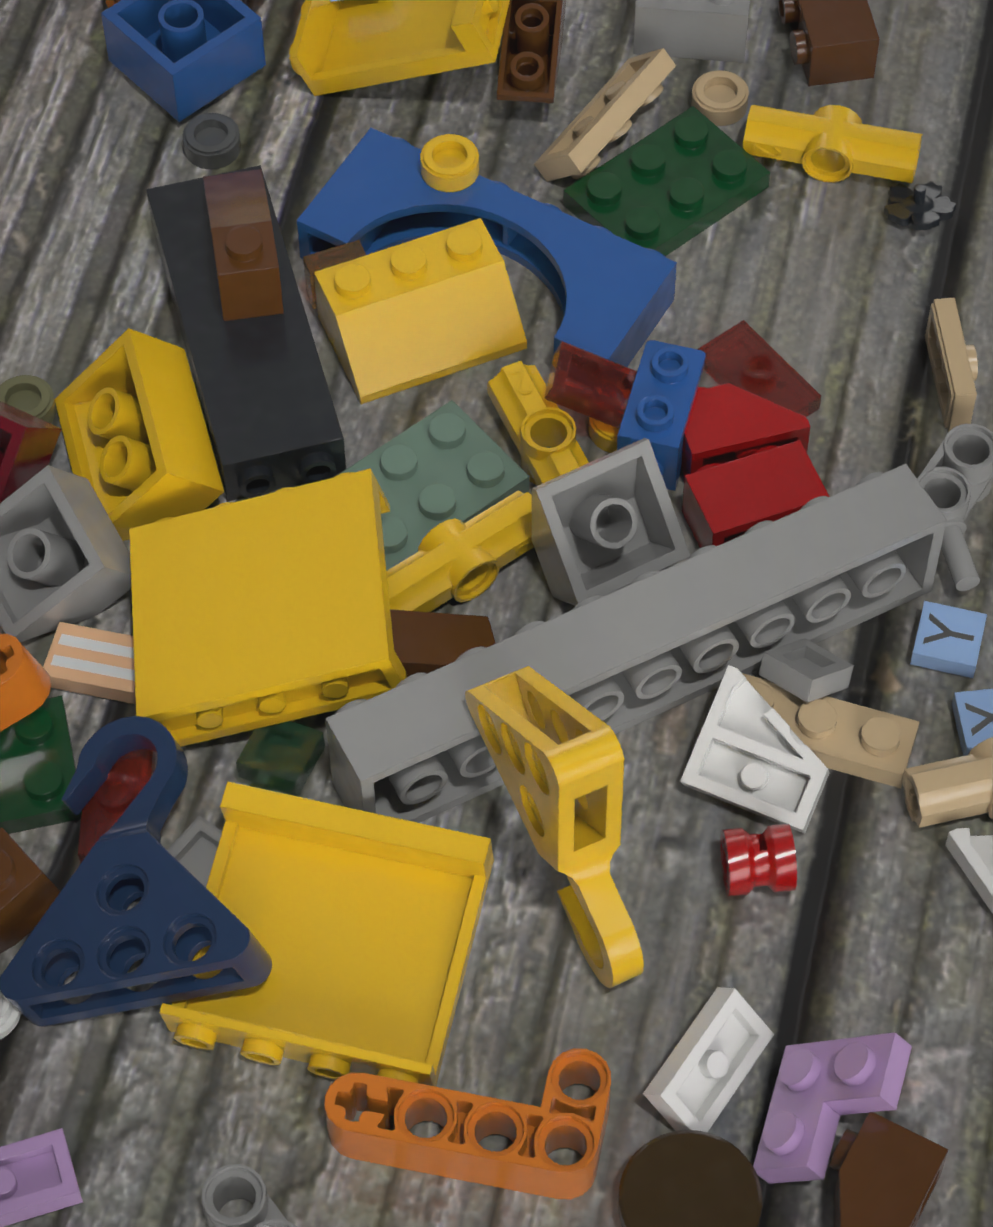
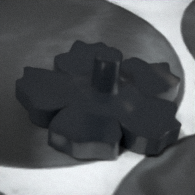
M933 181L925 185L916 184L914 192L901 183L895 187H890L888 205L884 206V214L888 220L900 226H908L911 223L914 230H930L940 225V221L951 219L956 210V203L951 202L949 197L942 196V186L936 185Z

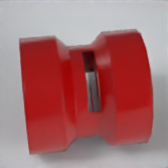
M789 824L768 826L762 834H749L743 828L721 831V865L727 896L748 895L754 887L767 886L773 892L796 890V851L793 833Z

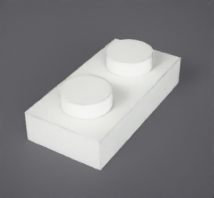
M717 987L643 1094L675 1131L697 1130L708 1132L774 1036V1033L735 988Z

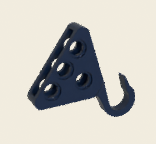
M140 716L121 718L108 723L94 733L84 745L79 755L77 769L61 799L74 815H78L107 780L112 766L118 759L131 751L139 749H149L157 752V766L149 781L117 822L94 844L0 976L1 993L34 1025L49 1026L160 1005L162 1003L166 1004L251 988L263 983L271 972L272 959L251 931L161 844V829L173 805L185 788L188 764L184 751L171 733L161 723L151 718ZM142 897L136 906L127 910L134 900ZM211 945L204 956L192 961L200 949ZM144 958L143 962L136 970L127 973L129 968L136 961ZM222 969L219 974L209 979H199L193 976L194 974ZM78 971L77 975L71 982H69L66 985H63L65 980L72 973ZM156 982L154 986L145 991L137 992L128 988ZM92 994L88 999L77 1004H70L63 1000Z

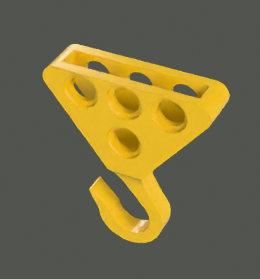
M530 666L465 691L469 712L538 854L555 870L564 873L571 884L557 890V894L590 968L599 981L607 988L614 987L641 975L644 971V960L640 942L610 874V861L615 851L621 845L624 755L614 731L609 725Z

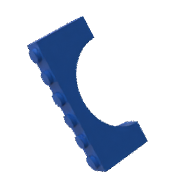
M370 128L297 219L300 258L325 269L328 267L321 265L317 257L346 249V253L324 259L330 263H344L481 218L499 253L518 262L535 274L548 287L561 309L563 320L554 336L553 374L602 397L609 394L675 297L677 262L666 258L660 252L654 249L643 248L614 235L604 227L593 226L562 212L552 204L541 203L512 190L502 182L491 181L478 175L476 181L464 190L457 192L435 190L427 185L422 178L420 167L421 149L412 146L400 137H392L374 128Z

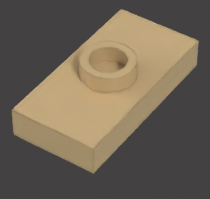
M955 297L934 299L930 307L925 340L944 425L949 432L961 424H971L977 396L974 381H976L978 375V360L975 346L973 344H965Z

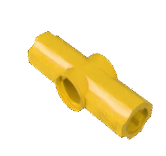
M751 105L747 117L743 149L750 155L802 164L803 169L808 175L823 182L835 183L843 181L851 173L913 183L923 134L862 124V120L856 112L841 105L820 107L815 111L814 115Z
M522 361L502 367L500 372L488 381V395L521 455V468L529 475L531 483L537 486L589 463L576 440L577 428L574 419L567 412L559 409L535 365H526Z
M518 490L465 523L456 518L448 519L431 529L418 546V552L387 570L390 609L431 612L452 598L458 602H467L485 592L495 581L501 567L534 548L531 540L532 495L529 492L522 493Z

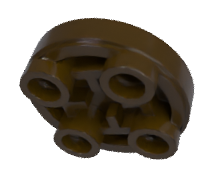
M681 1130L660 1135L644 1144L631 1157L623 1171L618 1195V1212L622 1227L759 1226L762 1210V1190L757 1173L751 1162L737 1147L719 1136L697 1130Z

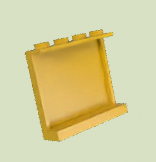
M305 0L301 6V16L295 38L289 49L290 63L295 73L302 77L314 96L495 63L510 0H341L330 2V0Z
M371 468L357 472L341 473L333 478L297 487L281 488L273 493L237 502L221 503L213 508L177 517L161 518L153 523L129 528L136 716L151 718L161 723L171 733L180 747L338 710L351 701L357 699L368 700L396 688L403 679L407 678L406 670L394 650L381 520V514L390 512V504Z
M227 781L220 804L225 824L206 888L251 931L270 955L272 969L268 978L255 987L172 1002V1005L162 1003L159 1013L168 1030L175 1032L174 1039L184 1045L203 1050H213L215 1042L240 1047V1054L245 1058L268 1065H280L282 1057L309 1063L307 1069L310 1072L333 1080L349 1073H367L436 1087L494 863L491 838ZM211 945L200 949L192 961L204 956ZM222 969L194 974L193 976L199 979H209L219 974Z

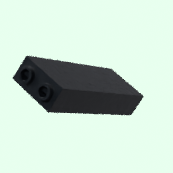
M259 165V166L249 167V168L240 169V170H235V171H230V172L221 173V174L234 173V172H242V171H250V170H258V169H261V170H262V168H261V165ZM264 175L263 180L279 264L284 313L224 321L203 177L146 189L152 229L227 501L245 497L253 498L269 494L281 488L333 478L346 470L344 437Z

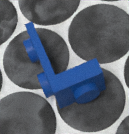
M649 340L646 342L617 435V450L643 438L649 439L666 489L676 491L681 474L684 433L704 369L706 354L698 349Z

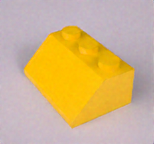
M481 218L314 272L318 318L360 404L527 349V339L504 260Z
M128 328L55 398L72 473L89 480L122 541L130 540L129 528L153 523L161 518L177 517L205 510L224 493L184 348Z

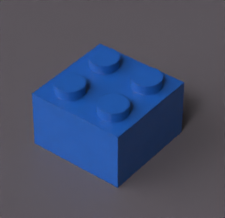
M121 0L101 13L109 61L178 122L266 65L261 17L241 0Z

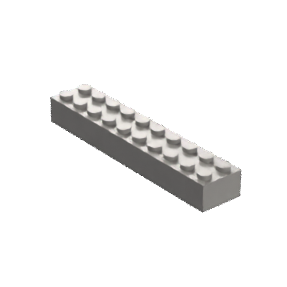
M907 464L886 473H871L862 478L854 487L831 497L820 496L807 502L799 511L779 520L759 522L738 538L719 546L708 545L702 547L681 563L662 571L651 570L645 572L624 588L605 596L595 595L588 597L578 603L573 610L546 622H531L518 630L514 636L487 648H472L460 655L455 662L428 674L416 673L403 679L396 688L368 700L357 699L345 704L336 714L325 718L333 787L345 807L420 823L504 785L469 712L465 691L530 666L609 725L614 733L617 734L718 688L728 665L738 668L741 673H752L760 669L765 651L804 638L816 644L931 592L947 520Z

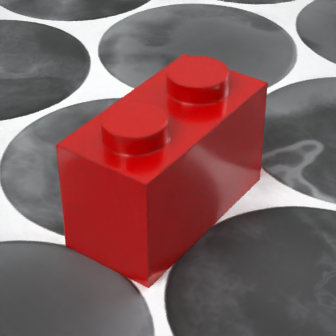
M797 440L781 446H765L755 451L752 455L727 463L707 464L694 473L685 475L682 513L699 548L708 545H722L744 535L748 529L759 522L766 520L774 522L799 511L807 502L814 498L830 496L801 441Z

